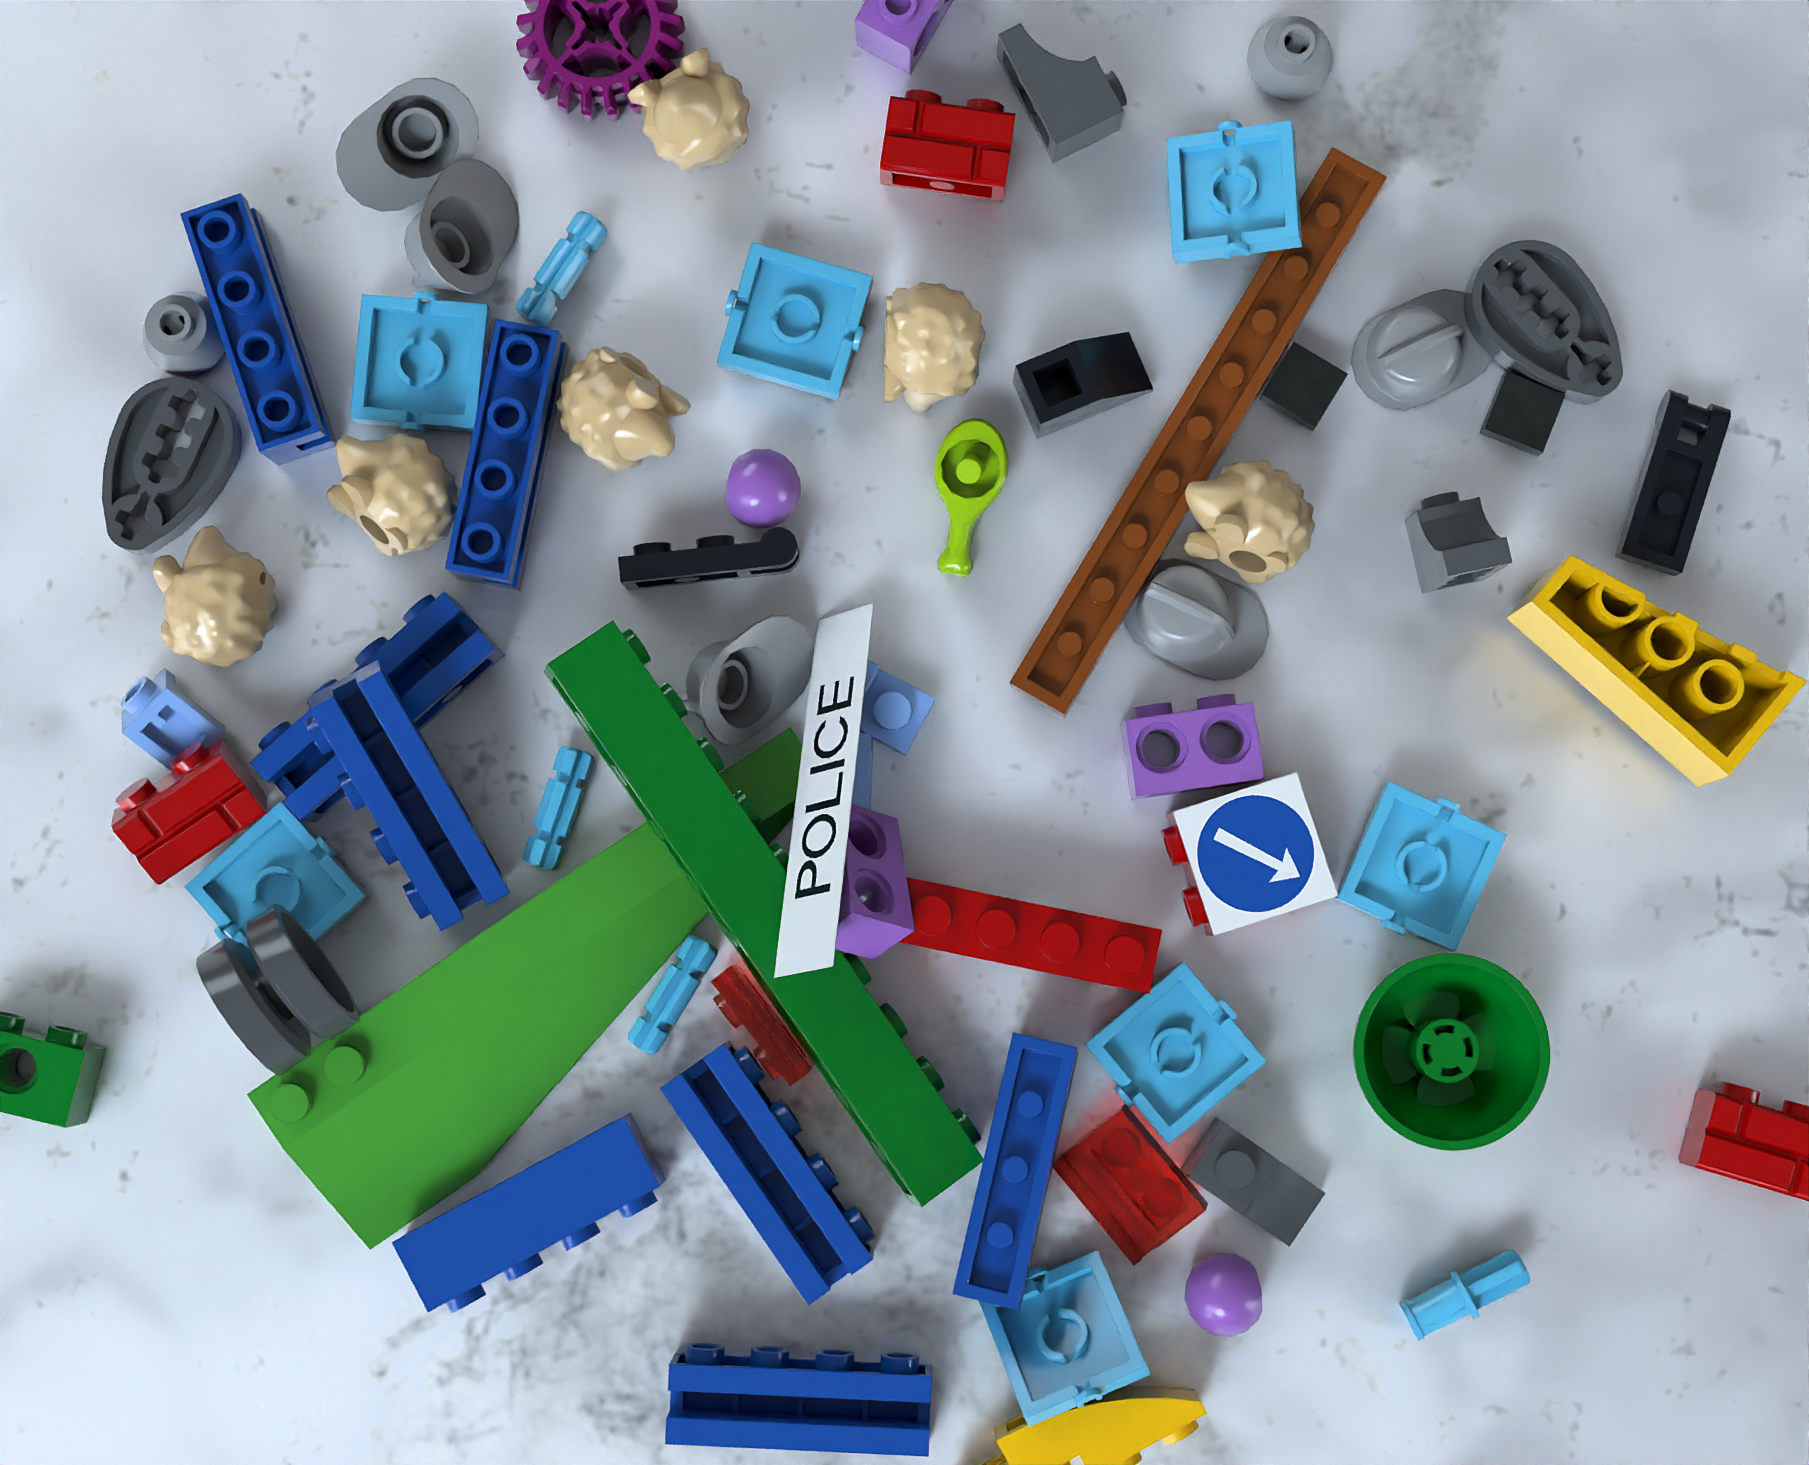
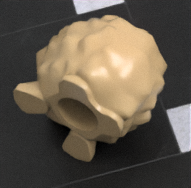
M706 48L685 56L681 59V67L670 72L659 81L657 79L645 81L627 94L631 103L642 106L641 113L645 117L642 132L654 143L657 155L665 161L675 162L682 170L688 172L714 164L726 163L731 155L747 142L749 136L747 116L750 110V103L742 93L741 82L735 77L725 74L720 63L711 62Z
M920 282L910 289L896 288L892 296H886L883 372H885L884 402H894L902 393L912 410L916 413H925L935 402L954 395L963 396L970 387L975 385L979 376V354L986 332L981 324V313L973 309L971 302L964 295L963 291L949 289L942 283Z
M606 346L600 350L592 349L587 354L585 360L573 364L568 376L561 382L562 393L556 402L559 411L562 413L560 418L561 429L569 434L572 442L583 448L587 456L597 460L611 471L638 467L644 458L653 455L659 457L669 456L675 449V436L668 416L686 414L691 407L686 398L669 387L661 385L660 381L647 370L646 365L641 360L627 352L618 353Z
M400 433L388 434L381 440L361 441L351 436H342L337 441L336 455L343 479L340 481L341 485H333L327 491V498L336 510L348 517L355 518L358 525L372 538L374 544L381 552L390 557L396 555L404 556L412 551L429 550L438 541L447 538L451 524L455 520L459 502L458 488L455 484L456 476L447 470L440 456L430 451L424 440Z
M1267 460L1232 463L1223 467L1221 474L1212 480L1188 483L1185 491L1186 501L1196 521L1202 526L1203 531L1190 533L1184 549L1191 557L1210 560L1219 559L1223 564L1238 571L1240 577L1246 582L1264 583L1278 573L1285 572L1287 569L1295 566L1300 557L1310 548L1311 536L1315 528V523L1312 519L1314 507L1303 498L1304 490L1301 485L1294 484L1286 471L1274 469Z
M215 526L203 527L196 534L189 546L182 569L177 560L171 555L160 556L155 559L152 574L159 588L165 592L163 600L164 621L161 626V637L169 648H173L174 653L191 656L203 665H217L225 668L238 660L251 658L257 651L262 649V639L265 638L266 633L274 628L271 616L277 604L272 593L275 580L265 569L261 560L254 558L249 552H239L225 541L221 532Z

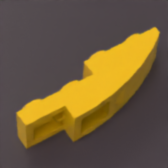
M1166 1386L1121 1387L1102 1395L1103 1398L1101 1400H1096L1095 1398L1084 1403L1082 1408L1077 1406L1030 1427L1023 1413L994 1427L996 1442L1002 1453L982 1465H1071L1070 1460L1079 1455L1085 1465H1137L1142 1459L1140 1451L1161 1439L1165 1445H1171L1186 1438L1199 1427L1196 1419L1204 1416L1207 1412L1194 1389Z

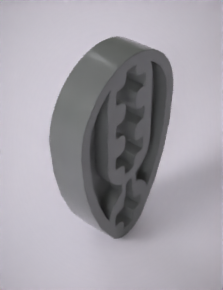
M1516 241L1494 251L1472 274L1464 295L1465 319L1477 343L1501 366L1515 375L1566 394L1565 399L1583 404L1595 403L1617 388L1623 376V367L1616 331L1608 310L1593 283L1569 254L1557 246L1543 241ZM1510 268L1518 277L1514 280L1513 287L1508 286L1501 291L1496 287L1494 281L1499 276L1498 271L1503 273ZM1531 291L1537 296L1539 301L1535 303L1534 311L1528 310L1522 314L1517 310L1515 304L1520 299L1519 294L1524 296ZM1552 314L1558 319L1560 324L1556 326L1555 334L1550 333L1546 337H1542L1536 328L1540 325L1541 318L1545 319ZM1595 361L1602 370L1596 376L1597 381L1593 380L1585 384L1578 375L1584 369L1583 364L1588 365Z
M182 377L158 379L144 385L133 393L119 412L109 439L103 468L102 503L108 536L117 546L137 555L152 554L183 535L214 503L237 466L242 449V433L239 421L230 405L206 385ZM197 396H199L198 404L205 409V414L201 420L190 418L187 421L184 432L192 438L191 444L187 449L177 447L171 456V461L179 466L178 473L175 477L164 475L160 482L157 483L159 474L152 469L153 462L156 458L167 460L173 447L165 441L166 434L169 430L180 432L185 424L186 418L178 412L179 406L182 402L193 404ZM147 509L144 518L152 523V528L148 535L137 533L131 541L133 531L125 526L126 520L130 515L140 517L144 510Z

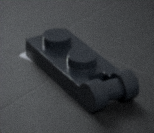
M1668 390L1657 410L1655 429L1614 557L1677 576L1683 572L1729 425L1731 410L1715 404H1710L1707 408L1688 403L1689 398L1687 395ZM1681 427L1697 432L1698 440L1696 445L1677 440Z
M775 527L767 530L762 535L760 542L735 544L734 536L717 535L697 539V548L672 551L671 543L652 542L633 546L634 555L618 557L620 582L630 591L785 574L797 567L800 561V551L796 538L791 531L782 527Z

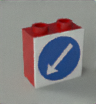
M1297 772L1167 814L1170 827L1161 829L1163 842L1171 864L1173 866L1183 864L1190 888L1181 891L1183 903L1192 926L1203 925L1206 936L1225 933L1338 896Z

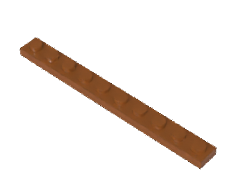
M1333 147L1330 149L1299 201L1302 247L1268 252L1009 682L1011 687L1060 716L1066 717L1188 514L1190 508L1185 497L1188 483L1192 481H1207L1383 189L1387 176Z

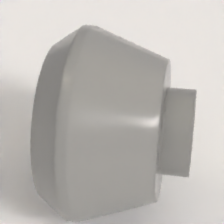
M1300 16L1278 17L1264 24L1253 36L1247 54L1248 68L1254 82L1265 93L1283 100H1298L1316 92L1328 78L1333 62L1332 48L1325 33L1313 21Z
M177 292L160 299L150 308L143 325V344L148 356L159 368L176 376H195L211 369L221 359L225 348L208 297L195 292Z

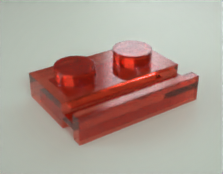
M739 964L731 965L711 981L719 992L713 998L714 1002L735 1029L742 1024L745 1026L758 1044L752 1049L753 1054L773 1080L782 1076L791 1087L815 1066Z
M1123 1104L1054 1160L1053 1169L1133 1266L1140 1262L1151 1250L1157 1249L1204 1213L1208 1206V1202L1126 1104Z

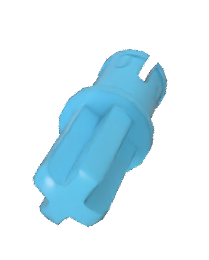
M1507 1250L1459 1275L1454 1269L1449 1271L1451 1279L1408 1301L1404 1300L1399 1305L1418 1341L1424 1339V1336L1469 1314L1473 1319L1480 1317L1477 1310L1527 1286L1530 1283V1276L1520 1256L1514 1250Z

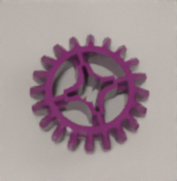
M524 0L531 13L517 15L516 24L519 31L525 34V36L517 40L516 47L519 55L528 59L523 66L527 78L532 81L540 80L537 90L544 100H550L558 96L557 105L560 111L566 115L572 112L580 103L583 118L589 122L594 120L599 107H605L609 120L617 122L620 116L618 106L629 103L631 111L640 115L642 106L631 103L627 94L639 84L657 78L661 79L677 69L671 60L683 58L685 55L684 42L677 38L686 30L683 17L674 14L679 6L677 0H608L599 4L590 3L587 0ZM645 14L651 22L650 36L643 53L637 58L632 53L628 39L637 29L635 22ZM566 15L570 19L574 33L564 44L567 51L556 60L553 56L554 34L561 19ZM586 25L594 33L603 30L604 35H606L607 30H610L616 48L608 40L599 43L598 37L595 43H592ZM603 68L612 69L618 73L608 77H588L594 71Z

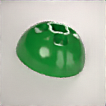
M1444 953L1421 957L1398 967L1388 974L1374 988L1365 1001L1358 1016L1353 1037L1352 1053L1356 1078L1364 1097L1373 1111L1384 1123L1406 1139L1439 1150L1459 1151L1482 1147L1503 1138L1517 1128L1537 1104L1544 1090L1550 1066V1042L1547 1026L1542 1012L1532 995L1518 979L1505 969L1488 960L1466 954ZM1448 1028L1451 1030L1450 1033H1449V1032H1441V1033H1438V1034L1435 1033L1436 1031H1440V1030H1447V1031H1448ZM1423 1043L1428 1044L1427 1053L1430 1058V1061L1427 1063L1425 1062L1427 1058L1425 1056V1045H1423Z

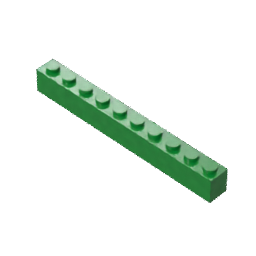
M612 620L547 663L544 670L545 675L906 1199L912 1204L923 1207L983 1162V1157L975 1147V1144L981 1141L980 1134L961 1109L958 1108L953 1113L950 1111L938 1093L945 1087L940 1075L923 1055L915 1060L902 1041V1038L908 1034L904 1023L888 1003L885 1002L878 1006L865 987L871 981V977L856 955L847 952L842 954L840 950L835 949L833 967L774 978L789 856L778 843H774L770 847L767 845L755 827L761 821V817L753 803L742 790L738 789L734 793L730 791L718 773L724 768V764L715 748L704 736L695 740L681 720L688 713L680 697L667 682L660 686L657 685L644 666L651 659L640 639L630 628L622 633Z

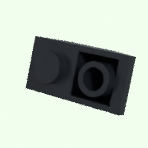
M1129 332L1073 341L1015 365L1013 376L1014 387L1037 439L1153 391V386Z

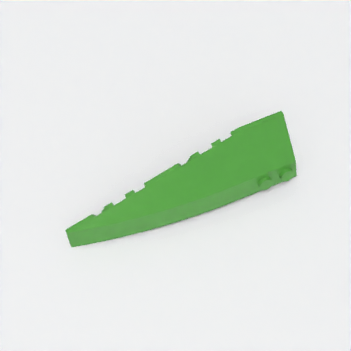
M791 727L719 773L732 793L740 789L753 803L761 817V821L755 827L767 845L777 837L794 817L802 743ZM645 822L362 1014L357 1024L337 1038L325 1040L311 1050V1056L284 1075L275 1074L249 1092L247 1096L283 1150L371 1250L483 1171L496 1153L520 1129L555 1086L564 1079L591 1045L601 1037L667 962L672 953L704 920L709 911L649 824Z

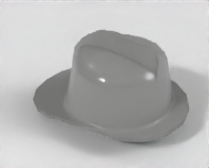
M414 78L396 86L358 115L341 135L336 150L337 174L346 192L361 205L381 212L403 210L427 196L438 176L450 163L464 158L470 159L473 156L479 139L478 117L469 98L455 85L437 78Z
M464 158L450 163L438 176L420 212L407 226L404 245L406 255L415 271L412 283L416 287L423 288L431 285L437 289L457 290L475 295L488 290L495 281L499 269L514 241L518 227L516 201L510 186L497 170L483 161Z
M1441 289L1425 293L1380 314L1364 326L1354 343L1351 365L1356 383L1368 398L1384 407L1405 410L1426 404L1462 387L1487 369L1493 357L1477 343L1468 328L1464 314L1465 292Z
M1176 558L1159 560L1124 619V625L1133 640L1148 652L1196 676L1214 681L1235 679L1251 670L1264 654L1269 636L1266 614L1253 595L1240 585L1196 563Z
M787 615L769 616L760 620L732 641L712 643L699 651L691 662L686 679V690L679 697L686 709L694 712L703 720L705 728L713 739L727 746L743 744L789 708L804 692L812 672L814 655L812 637L801 622Z

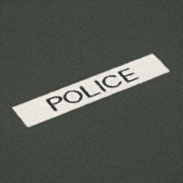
M874 603L818 620L774 978L833 967Z

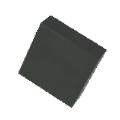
M1293 342L1259 400L1313 431L1348 373Z
M1506 371L1500 379L1480 434L1539 456L1545 449L1566 394Z

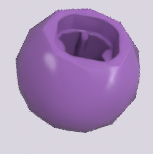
M753 449L739 455L735 459L727 480L725 502L729 513L739 523L753 529H769L783 523L795 511L801 497L800 478L795 466L783 454L771 449Z
M1219 1252L1204 1257L1192 1268L1186 1281L1184 1299L1190 1316L1200 1328L1215 1336L1232 1337L1248 1331L1259 1320L1262 1313V1291L1257 1271L1250 1261L1234 1253Z

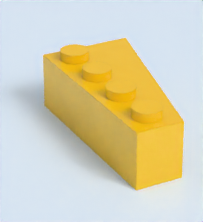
M1570 555L1545 572L1506 618L1697 787L1729 776L1807 682L1788 670L1779 672L1757 660L1758 654L1735 642L1729 645L1698 628L1700 623L1677 611L1671 614L1645 600L1646 594L1573 555Z

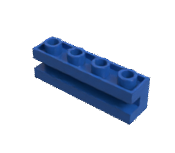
M241 193L180 213L259 452L280 466L335 447L337 442L260 213L255 208L250 209L247 199Z
M500 319L495 321L445 569L460 580L518 591L521 589L557 412L556 402L560 397L561 382L563 381L569 352L567 343L562 342V335L559 330Z
M443 592L437 598L432 594L427 595L415 603L403 617L407 624L389 640L385 637H380L365 647L355 659L359 667L352 672L354 673L379 660L419 731L505 656L457 600L446 592ZM330 680L329 682L321 686L318 690H316L312 695L338 682V680ZM309 710L293 725L286 721L272 729L260 741L258 746L262 752L250 764L266 782L273 783L286 796L283 802L299 820L316 823L346 796L337 779V776L346 771L333 750L323 755L317 748L304 724V720L313 716Z
M379 660L308 697L309 710L313 716L304 720V724L311 738L323 755L332 750L335 752L346 771L337 776L345 795L356 811L364 806H367L379 826L370 831L371 837L388 865L398 860L411 880L402 886L403 890L421 920L431 914L439 929L443 931L464 919L462 910L481 899L488 906L510 893L502 871Z
M1013 1032L952 1294L1014 1310L1021 1309L1077 1063V1047Z
M728 1040L666 1083L660 1090L809 1306L830 1291L834 1283L848 1273L853 1275L873 1260L874 1250L869 1243L877 1238V1236L856 1205L846 1211L832 1189L839 1185L840 1182L824 1157L819 1152L809 1157L796 1139L795 1135L800 1133L803 1128L789 1106L782 1098L772 1104L758 1082L764 1079L766 1074L750 1050L745 1045L735 1050Z
M631 1112L391 1242L427 1312L446 1303L452 1314L485 1296L486 1292L481 1284L494 1276L504 1272L508 1282H511L542 1265L543 1261L539 1252L561 1241L565 1250L568 1251L601 1232L596 1223L597 1220L616 1210H619L624 1220L656 1203L658 1200L653 1190L660 1187L666 1181V1178L655 1157L650 1159L639 1138L642 1133Z
M695 1343L686 1345L685 1353H675L669 1363L668 1391L671 1392L670 1411L666 1417L665 1444L929 1457L932 1365L919 1364V1355L889 1352L881 1354L880 1362L854 1361V1352L824 1349L816 1351L815 1359L789 1358L790 1350L787 1348L759 1346L751 1348L750 1356L724 1355L725 1347L722 1345Z

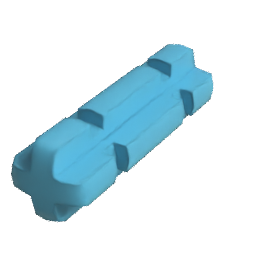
M584 211L576 213L566 228V231L569 232L568 237L558 240L533 278L536 281L535 287L533 289L527 287L516 305L518 313L538 327L548 325L558 310L555 307L556 301L558 299L564 301L589 263V251L596 252L607 235L605 225L589 213Z
M562 746L559 749L552 768L558 771L555 780L549 778L533 823V827L538 828L536 836L529 835L523 852V860L528 864L555 871L559 867L566 848L560 846L562 837L569 838L585 790L580 789L582 779L589 781L595 763L594 756L590 753L570 746Z
M690 935L685 939L676 954L680 958L677 964H670L644 1007L647 1010L644 1017L639 1016L628 1033V1040L634 1046L652 1055L660 1051L670 1034L666 1031L668 1026L676 1024L701 983V980L698 979L700 973H707L717 956L718 950L712 944L696 935Z

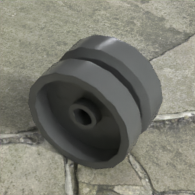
M273 904L247 922L246 931L249 948L240 942L224 938L197 957L196 967L213 1003L245 1047L267 1069L276 1075H284L311 1056L309 1031L325 1040H334L360 1021V1012L340 974L309 932L282 905Z

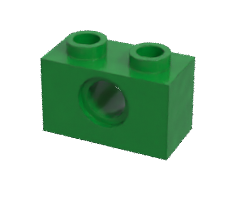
M0 1011V1112L64 1128L87 1123L106 1048L87 1044V1032L64 1026L49 1025L47 1033H42L24 1028L25 1017ZM23 1049L31 1053L36 1063L34 1077L29 1083L23 1081L16 1071V1059Z

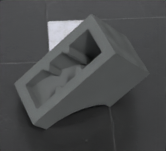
M1021 23L998 34L997 58L1052 163L1119 131L1124 113L1122 107L1127 105L1126 95L1115 73L1111 70L1104 73L1096 56L1085 61H1074L1058 57L1038 45L1026 32Z
M1458 492L1431 496L1420 501L1422 510H1417L1405 520L1422 594L1483 581L1512 563L1507 537L1502 538L1493 531L1483 512L1480 497L1460 501Z
M1215 1117L1180 1169L1188 1178L1289 1247L1325 1195V1192L1217 1117Z

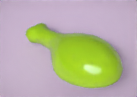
M968 419L952 428L939 447L935 460V483L947 508L950 520L946 548L937 559L938 570L946 575L954 574L958 577L970 575L973 562L969 550L975 523L979 516L998 497L1007 477L1008 456L1003 437L994 425L983 419Z

